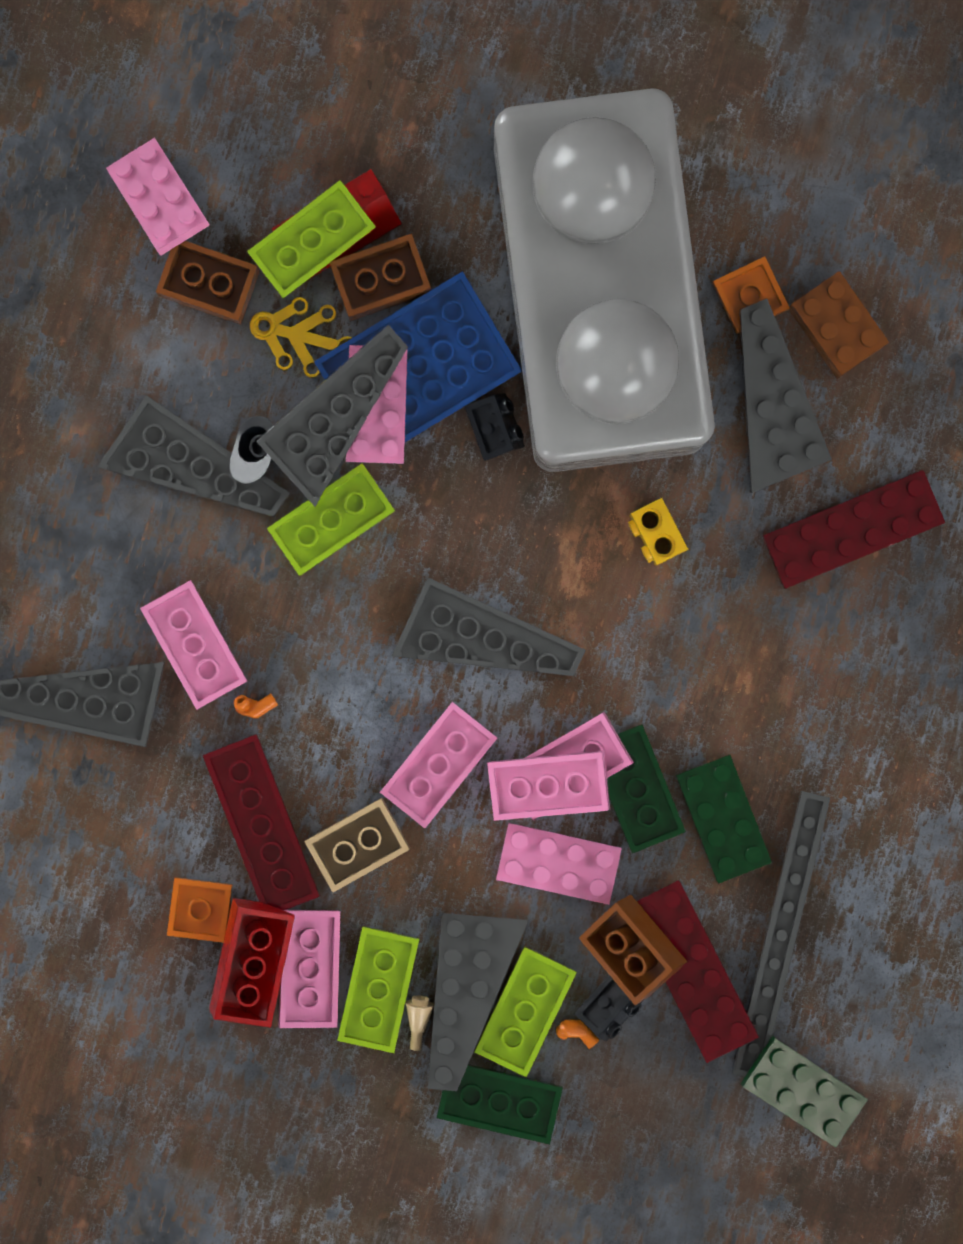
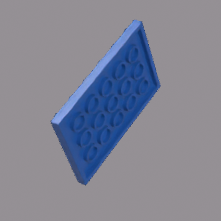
M463 271L314 361L324 380H326L349 359V345L364 346L384 327L389 325L408 346L405 442L522 372V369Z

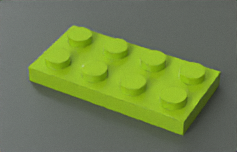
M339 180L247 252L284 299L375 229L376 226L341 180Z
M361 463L326 487L316 507L307 500L269 526L267 530L298 575L302 576L394 513L395 510L366 467Z
M366 926L362 927L337 1041L394 1053L420 938Z
M524 946L474 1052L527 1078L577 971Z

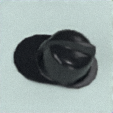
M255 416L247 419L240 426L229 465L231 475L236 481L248 484L260 480L273 462L271 457L256 442L273 426L269 419Z

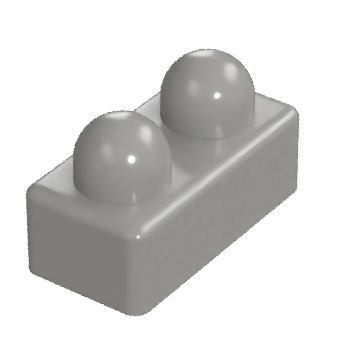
M651 88L505 108L499 113L494 124V156L535 462L545 471L559 472L684 456L697 452L711 438L715 422L674 108L670 97L662 90Z

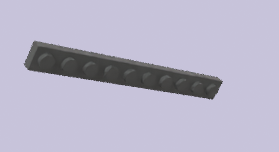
M805 791L800 792L747 1013L759 1038L738 1048L732 1070L733 1074L745 1077L773 1035L830 802L829 797Z

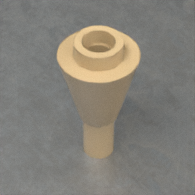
M416 995L412 996L411 1000L406 1001V1008L411 1031L410 1049L420 1051L422 1036L434 1008V1003L430 1002L426 996Z

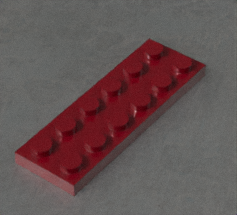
M921 470L762 537L783 588L786 589L945 523V520L925 472Z
M258 734L202 755L259 902L281 910H287L320 897Z
M680 879L638 900V904L687 960V963L666 981V984L706 1063L759 1038Z

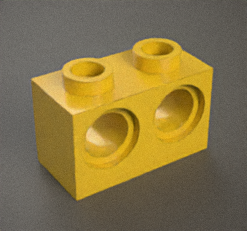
M662 498L629 515L631 521L628 522V525L634 537L640 535L645 545L641 547V550L648 563L653 561L654 565L657 566L688 550ZM653 513L657 517L656 527L652 529L646 528L642 524L643 514ZM664 538L669 541L671 546L669 553L659 554L656 551L655 542L657 539Z

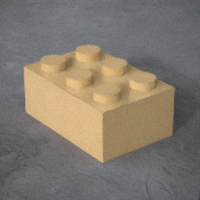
M383 798L374 801L304 841L332 892L341 889L410 850L408 842Z

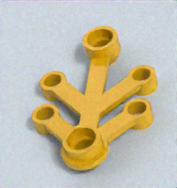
M296 297L290 305L274 314L267 311L256 313L250 321V331L255 338L266 340L276 357V365L280 370L283 369V371L289 370L293 366V358L290 354L284 352L277 336L289 339L304 365L305 375L309 376V378L318 377L320 371L317 370L315 374L307 372L308 365L315 364V360H313L304 343L332 351L352 339L350 336H345L336 340L308 332L324 322L330 323L335 320L336 310L331 305H323L319 312L292 327L280 324L295 314L304 315L308 311L309 305L303 297ZM298 301L304 302V310H295V303ZM325 309H331L333 315L331 318L325 319L322 316V312ZM262 321L269 322L270 327L267 331L259 329V324ZM283 356L290 359V363L286 367H282L279 364V360Z

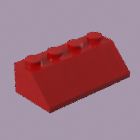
M371 169L344 186L376 228L334 260L357 252L402 225L389 198ZM290 218L271 228L272 231L276 230ZM330 263L323 269H321L319 272H317L310 279L330 268Z
M233 898L209 1007L214 1020L271 1028L295 919L294 914L262 902Z

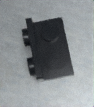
M505 393L495 394L465 406L484 461L525 447L523 431L517 425L513 414V403Z
M609 975L574 1014L599 1038L608 1041L620 1033L622 1030L621 1025L628 1017H633L639 1012L642 1002L634 1005Z

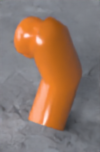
M271 693L259 701L248 698L245 695H239L234 700L235 710L240 715L254 719L261 717L279 705Z
M566 1019L556 1027V1035L562 1040L580 1038L588 1049L599 1042V1038L581 1020Z

